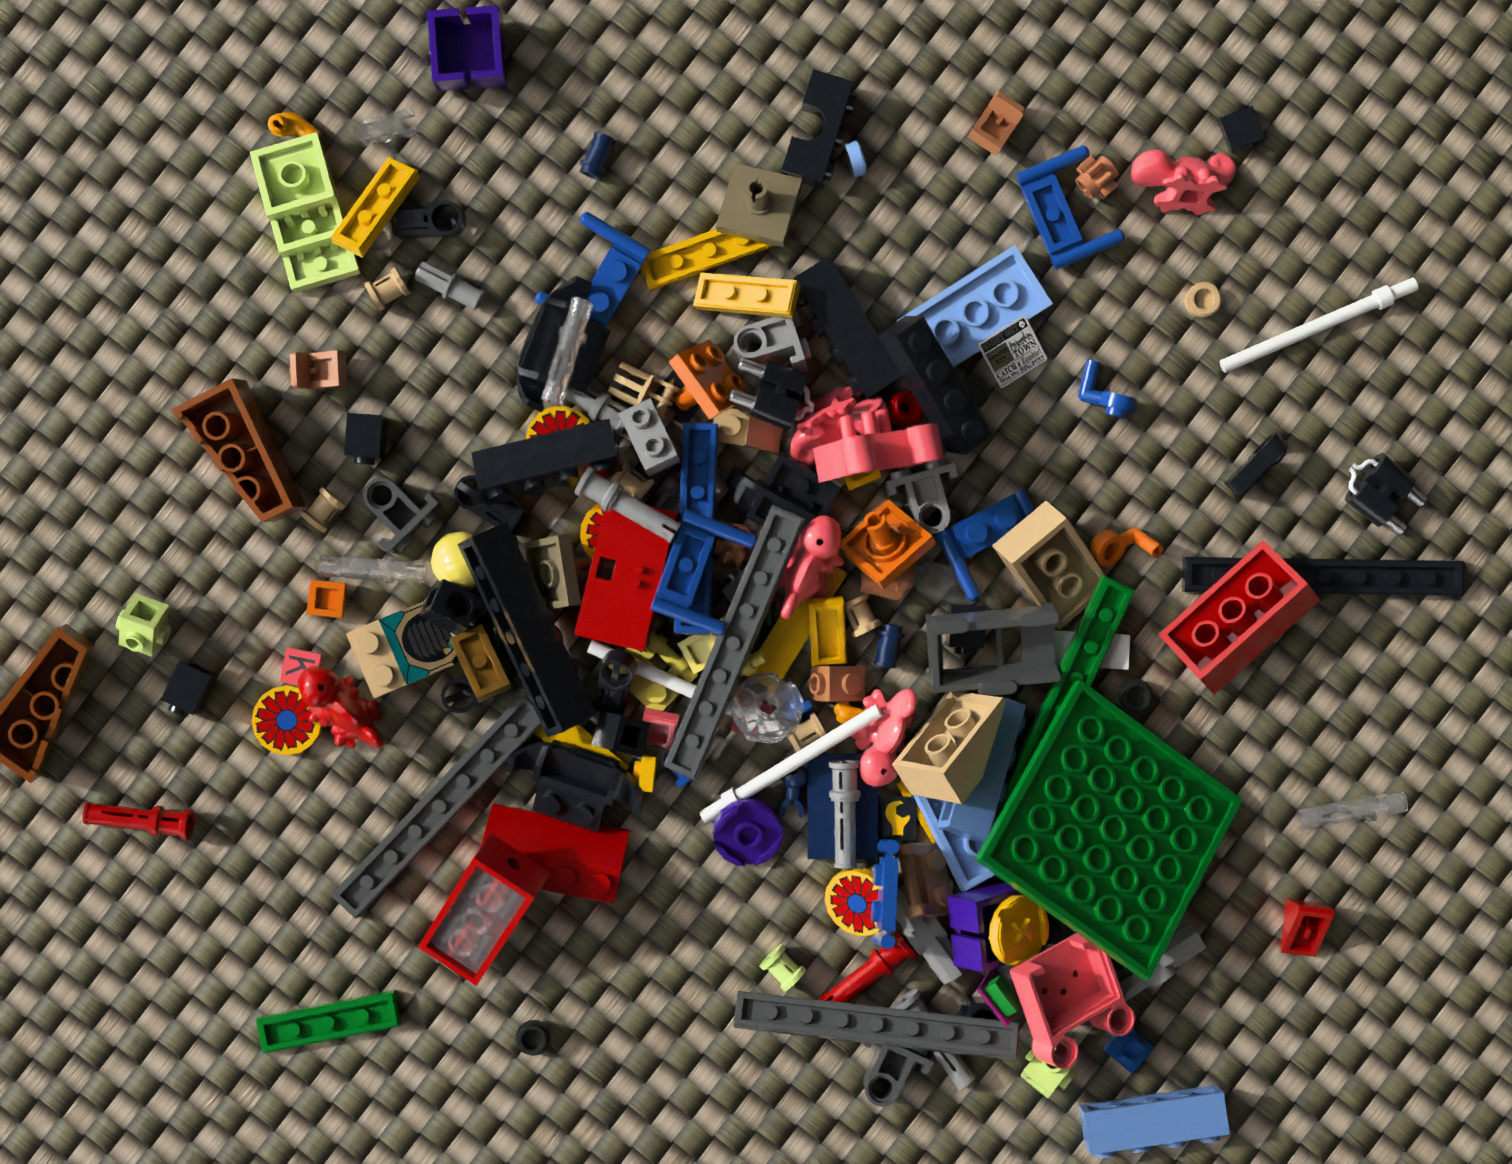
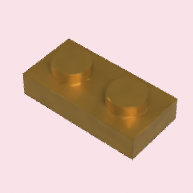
M482 624L449 638L479 703L511 689L510 682Z

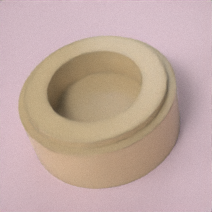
M1199 282L1188 289L1184 298L1187 311L1197 318H1207L1213 315L1219 309L1222 301L1219 289L1209 282Z

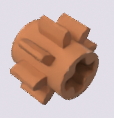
M1090 155L1076 169L1080 175L1075 179V182L1079 189L1090 199L1097 195L1105 199L1118 186L1114 181L1119 176L1118 170L1104 156L1095 160Z
M727 523V525L751 533L750 530L742 524ZM715 535L713 554H716L717 559L722 564L739 567L744 559L749 561L754 548H748Z

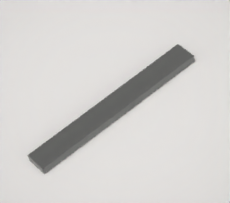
M776 505L771 506L723 621L727 625L726 632L723 635H718L663 766L693 780L698 779L804 527L806 518Z
M525 692L518 697L331 894L355 919L369 907L508 761V756L513 751L518 750L542 725Z
M738 991L733 1025L734 1028L1015 1061L1018 1059L1020 1023L1010 1022L1005 1027L999 1020Z

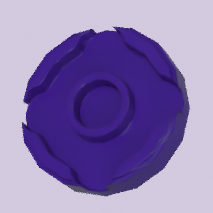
M745 798L731 802L720 811L714 820L712 834L716 850L726 861L736 866H745V864L753 863L754 865L762 864L773 857L781 846L783 829L779 815L771 805L758 799Z

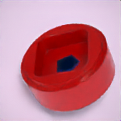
M909 390L892 395L887 403L890 419L897 426L907 427L921 419L923 410L913 393Z

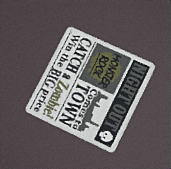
M1022 315L978 343V347L1000 388H1004L1047 360V356L1025 315Z

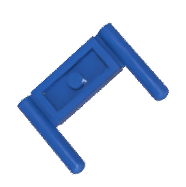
M1080 146L1015 174L1055 270L1118 245L1125 240L1124 232L1117 229L1083 244L1082 236L1056 175H1054L1059 170L1087 159L1090 152L1086 146Z
M584 212L580 217V223L614 244L610 247L593 277L591 289L582 299L579 306L582 309L580 316L607 328L651 249L591 213ZM544 291L539 292L535 297V302L538 305L541 304L549 294Z
M1025 489L935 534L968 600H978L981 593L964 559L996 543L1035 510Z
M686 509L650 610L714 634L723 635L727 629L725 622L689 609L714 542V537L716 535L748 548H754L758 539L754 534Z
M880 839L877 842L876 848L878 852L885 853V857H880L879 864H874L873 885L878 886V900L872 901L871 921L877 922L876 929L882 931L871 935V940L878 946L891 949L895 945V939L890 935V931H896L899 858H894V854L898 852L899 844L895 840Z

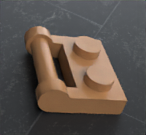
M938 844L900 845L898 852L894 856L899 858L908 907H905L907 919L949 915L947 896L953 895L947 872L946 860Z

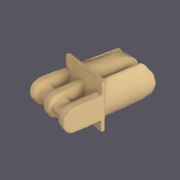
M622 361L619 368L646 382L641 386L623 376L615 374L613 380L638 392V399L610 386L607 393L633 406L649 398L652 401L654 398L658 400L655 409L660 419L665 421L666 416H664L667 407H671L673 404L670 400L674 392L678 393L680 389ZM659 385L665 387L661 396L655 394Z

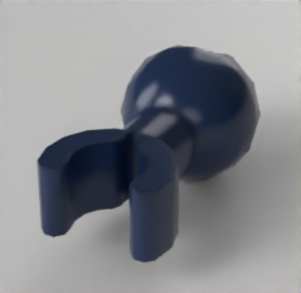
M803 765L799 767L798 771H792L781 778L782 783L786 786V799L780 807V815L782 817L786 815V807L791 803V800H794V805L799 810L798 817L802 818L804 815L805 805L800 799V787L804 786L807 782L808 773Z

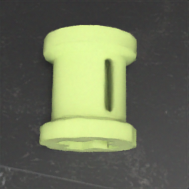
M780 944L762 961L759 967L762 970L767 969L781 983L780 988L785 992L803 976L806 969L803 966H798L784 952L785 947Z

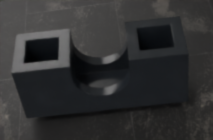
M813 69L802 103V110L816 115L822 121L824 130L818 137L812 140H803L792 136L781 174L802 178L803 184L821 189L823 180H831L836 161L830 159L834 146L841 148L847 127L841 126L844 113L851 115L857 94L851 92L853 81Z

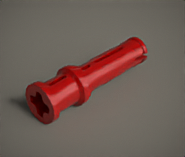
M87 802L83 810L82 819L85 825L93 824L145 830L153 837H160L162 834L180 836L181 840L189 841L194 830L195 813L192 809H186L184 812L165 810L164 806L159 805L151 810Z
M898 930L894 933L895 945L891 949L883 947L879 950L873 949L867 962L826 994L820 996L818 1000L849 1003L882 976L885 978L891 977L894 974L893 970L909 957L914 959L918 955L908 940Z

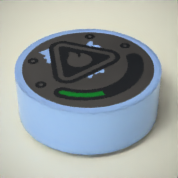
M855 140L845 143L844 151L852 176L856 178L865 175L867 166L859 142Z

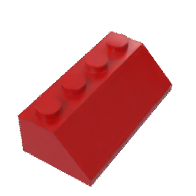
M1263 540L1158 635L1215 695L1313 608L1320 599L1309 584Z
M493 803L481 846L489 835L493 834L549 871L551 874L540 890L615 904L630 830L602 824L597 833L535 811Z

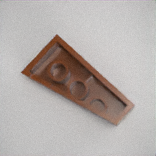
M231 378L170 409L191 431L190 434L195 441L201 444L213 458L212 462L220 472H224L234 484V489L261 522H276L306 507L247 380Z
M68 624L56 629L0 703V762L30 783H33L42 774L95 647L93 642Z

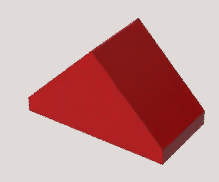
M1286 898L1280 945L1281 953L1316 957L1334 917V909L1321 902Z

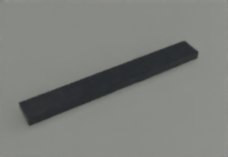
M1183 557L1182 592H1206L1243 558ZM1282 558L1309 584L1315 594L1464 596V561Z

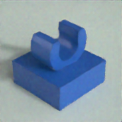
M1132 1028L1126 1035H1114L1103 1050L1133 1074L1154 1046Z

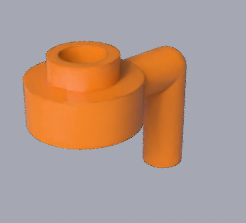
M1132 528L1122 534L1107 529L1094 536L1089 552L1096 562L1104 567L1115 564L1124 554L1125 548L1133 543L1140 546L1153 557L1161 555L1163 546L1139 528Z

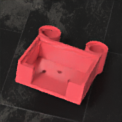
M887 409L876 412L873 410L862 412L861 417L864 434L862 435L856 434L852 415L841 416L839 421L843 438L813 448L819 483L849 475L896 467L903 469L944 459L938 423L892 431L889 411Z
M1078 933L1009 970L1033 1037V1054L1040 1061L1060 1069L1070 1068L1076 1062L1079 1050L1076 1041L1066 1036L1065 1033L1088 1020L1094 1027L1117 1036L1128 1034L1134 1026V1012L1131 1007L1126 1005L1110 956Z

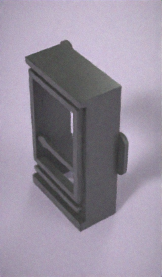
M1044 603V606L935 616L926 614L929 679L933 693L978 689L981 695L996 696L1013 694L1017 690V685L1061 682V676L1056 666L1054 624L1059 623V615L1053 603ZM1020 626L1021 662L1003 664L1001 630L1006 627ZM973 630H996L997 665L955 669L943 668L942 635L964 633Z

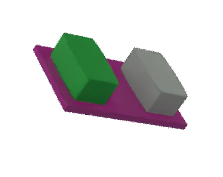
M1008 965L989 970L977 989L978 993L1005 1027L1009 1025L1015 1012L1021 1006L1009 971L1014 967Z

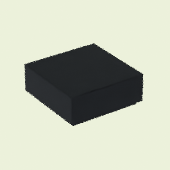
M1253 106L1223 116L1217 120L1229 153L1265 139Z

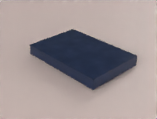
M822 753L807 762V859H835L834 801H831L829 797V791L833 790L832 768L829 767V761H860L864 753ZM858 768L857 790L861 791V797L859 801H856V859H878V850L876 848L878 842V787L866 784L861 779Z

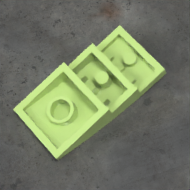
M315 132L251 151L250 155L266 216L271 222L278 252L283 258L290 288L293 293H299L361 274L356 254L334 244L331 239L332 234L343 221L345 215L319 134Z

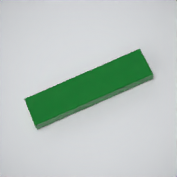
M396 990L256 1018L262 1054L402 1025Z

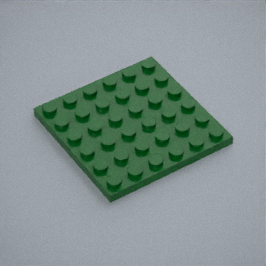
M1078 680L1072 684L975 860L1142 980H1150L1242 799L1082 680Z

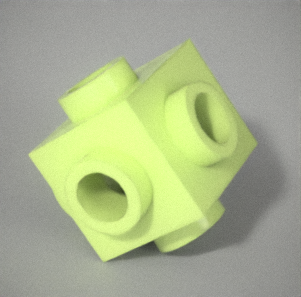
M135 593L126 609L120 612L116 622V629L119 630V645L131 651L140 652L152 657L159 644L165 645L170 636L171 626L167 624L169 605Z
M1031 1049L1025 1057L1030 1063L1020 1076L1046 1098H1049L1058 1086L1064 1090L1077 1074L1072 1070L1076 1062L1067 1069L1057 1067L1051 1069L1047 1066V1063L1037 1059Z

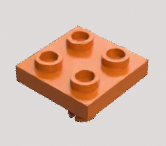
M710 339L677 354L669 361L685 385L678 393L675 392L673 394L675 404L683 411H688L694 404L698 403L709 420L738 405L729 400L733 389L749 395L741 377L732 371L725 361L721 349L714 345Z
M888 499L875 511L868 513L864 520L841 540L839 550L884 590L930 550L936 542L929 532Z

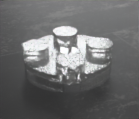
M768 672L754 674L746 678L735 693L731 708L732 716L736 726L750 742L777 743L790 737L799 726L804 711L801 693L790 681L787 683L779 679L777 674ZM762 701H767L769 706L775 705L776 709L772 712V715H767L759 709L762 706Z

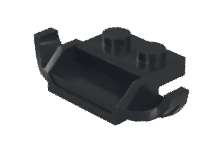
M576 276L570 279L539 304L515 369H517V389L522 403L539 412H543L545 407L543 406V400L546 391L554 383L581 396L587 394L611 331L580 316L582 309L579 306L585 294L592 286L591 282Z
M780 452L765 481L761 479L756 481L743 473L741 468L735 465L726 480L728 490L736 505L744 512L746 518L761 526L764 525L772 505L806 518L804 527L816 517L828 516L827 513L843 485L835 480L819 483L817 470L783 452ZM840 526L841 540L853 529Z
M555 739L552 742H537L523 746L508 756L506 771L530 770L533 771L532 780L538 781L532 811L597 833L602 826L607 805L612 806L615 799L628 804L632 809L631 813L636 815L639 813L642 801L641 788L633 776L619 766L620 761Z

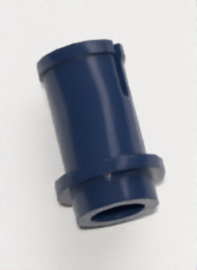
M595 132L586 157L581 159L579 164L581 165L580 173L589 178L599 180L600 176L606 173L604 166L616 141L606 134Z
M882 623L881 629H877L880 637L876 659L874 660L875 665L896 668L900 639L905 637V634L902 633V626Z

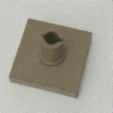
M735 163L716 223L717 232L784 247L803 186L802 178Z
M570 534L556 535L524 543L526 561L533 570V579L539 592L546 598L549 610L581 604L578 580L588 579L590 569L581 570V568L591 566L592 560L589 557L574 559Z

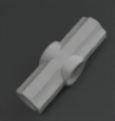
M904 883L898 884L896 919L904 928L902 932L917 953L924 956L931 969L944 985L954 981L963 974L966 968L953 965L952 944L946 937L948 936L947 932L936 917L907 919L905 907H908Z
M1188 921L1176 928L1150 980H1142L1123 965L1115 969L1125 1002L1148 986L1155 987L1167 981L1175 974V968L1206 948L1202 939Z

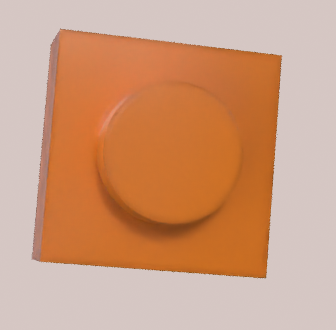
M310 579L307 615L344 618L348 583Z

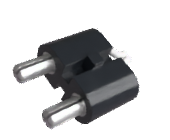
M746 358L740 360L739 370L758 376L755 386L757 389L753 396L733 389L729 400L749 408V416L789 430L794 421L801 420L806 412H813L815 403L810 401V391L805 386L807 378L805 373L768 359L765 360L763 365ZM804 391V400L809 407H804L799 415L796 416L800 404L798 400Z
M1384 453L1378 454L1373 459L1365 460L1361 465L1354 463L1349 469L1352 477L1349 482L1350 490L1346 494L1345 501L1377 527L1385 524L1398 535L1402 534L1403 530L1406 529V525L1393 515L1398 509L1396 505L1400 499L1404 500L1407 497L1420 507L1427 500V497L1414 487L1415 478ZM1364 469V471L1362 472L1364 476L1361 479V481L1356 480V470Z

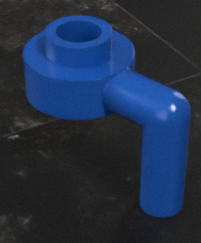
M1087 359L1078 398L1082 402L1106 407L1105 414L1125 419L1127 413H1134L1137 399L1117 393L1094 390L1100 362Z

